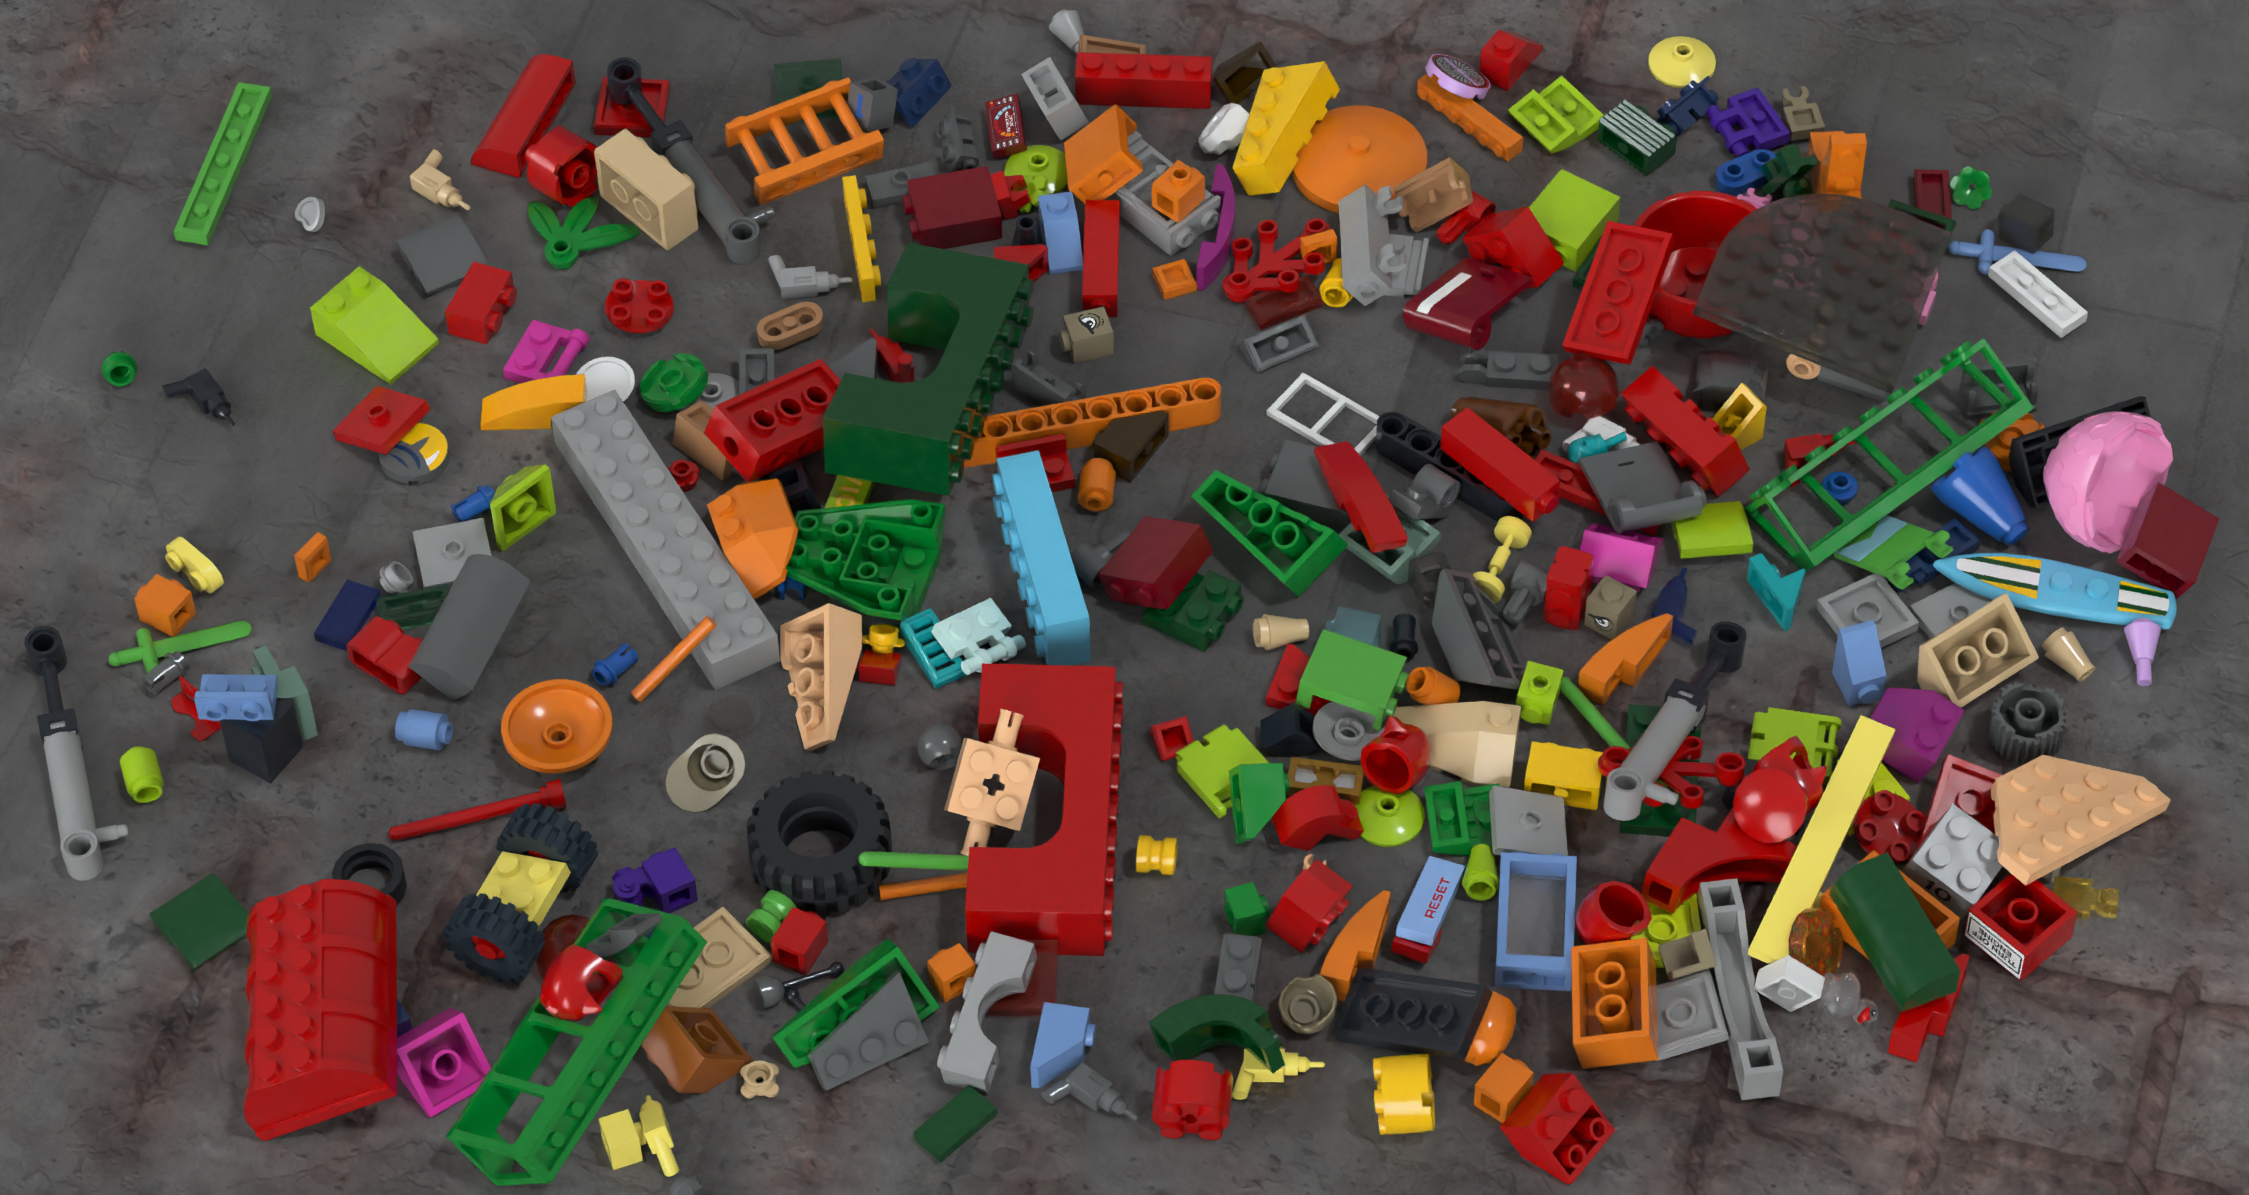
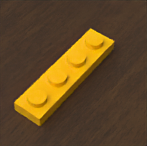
M856 175L842 177L844 203L862 302L876 301L875 286H881L879 265L872 266L871 260H877L874 239L867 240V235L872 234L870 215L863 214L862 209H867L865 188L858 189Z

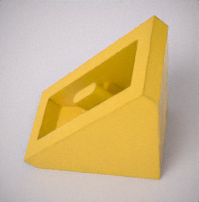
M1741 383L1712 419L1718 423L1720 430L1725 435L1729 433L1736 439L1740 450L1763 439L1767 406L1746 384Z

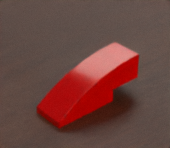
M1961 954L1954 958L1960 969L1956 992L1900 1013L1891 1031L1888 1047L1889 1054L1918 1062L1928 1032L1944 1037L1966 978L1969 955Z

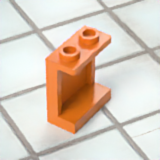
M1116 104L1064 142L1068 189L1084 204L1085 200H1105L1143 171L1142 162L1128 148L1127 137L1137 130V125Z

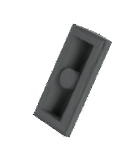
M1302 315L1245 339L1238 346L1255 372L1258 373L1319 347V344L1306 316Z

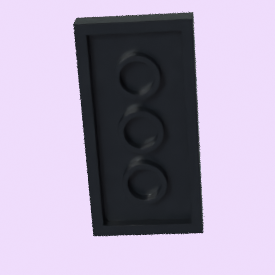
M1358 968L1331 1035L1338 1042L1465 1060L1493 993L1486 985Z

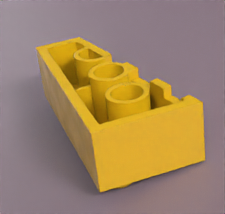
M1325 61L1264 69L1233 165V170L1248 196L1280 192L1299 160L1296 156L1297 152L1303 146H1307L1312 138L1310 131L1316 120L1322 121L1328 111L1325 107L1328 100L1336 98L1340 88Z

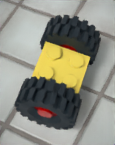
M527 803L523 804L521 808L518 806L497 840V850L501 851L499 858L476 895L474 893L469 894L461 899L443 930L442 938L443 941H447L445 945L447 949L455 951L453 956L458 961L464 960L466 962L465 967L471 971L475 968L480 971L479 975L483 977L492 976L494 981L500 983L504 979L507 984H514L515 981L520 983L528 976L545 946L543 932L537 931L559 892L567 893L568 890L574 892L580 887L598 856L596 842L590 841L592 835L588 831H582L581 827L583 825L578 821L571 822L568 820L569 815L562 812L560 815L555 813V808L547 806L546 809H543L541 804L533 803L532 807Z

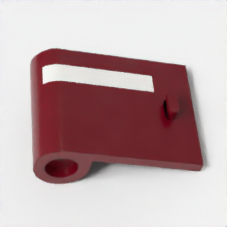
M1466 257L1405 304L1403 309L1404 323L1409 329L1474 350H1480L1487 344L1491 335V315L1533 284V278Z

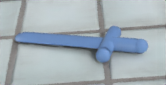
M1989 229L1982 231L1980 244L1952 241L1948 246L1951 254L1979 258L1978 270L1981 274H1988L1989 267L1992 266L1993 261L2001 260L2014 250L2033 266L2076 272L2083 271L2087 267L2085 259L2080 256L1994 245L1995 235Z

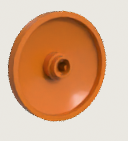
M1362 105L1344 106L1328 110L1322 121L1316 120L1310 131L1312 138L1307 146H1303L1297 152L1296 156L1299 160L1291 172L1297 187L1305 197L1319 207L1339 214L1338 201L1365 184L1376 194L1382 187L1390 186L1392 198L1389 200L1395 199L1396 194L1393 191V187L1427 169V149L1418 130L1401 116L1378 107Z

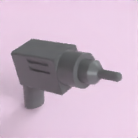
M1081 1062L1068 1077L1041 1092L1042 1097L1050 1104L1071 1094L1095 1112L1103 1108L1110 1114L1114 1112L1118 1115L1125 1113L1133 1120L1138 1119V1116L1128 1109L1127 1102L1123 1100L1124 1095L1113 1088V1083L1084 1062Z

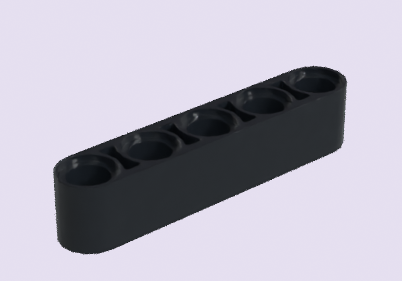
M1386 412L1379 416L1376 428V450L1381 456L1414 475H1417L1427 464L1435 466L1460 482L1458 500L1497 522L1504 516L1523 519L1524 515L1441 450L1440 435L1398 412Z

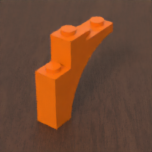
M1844 131L1810 132L1807 157L1814 154L1818 161V164L1810 170L1815 207L1818 208V217L1823 216L1824 225L1859 224L1862 205L1860 190L1867 148L1865 133L1845 134Z

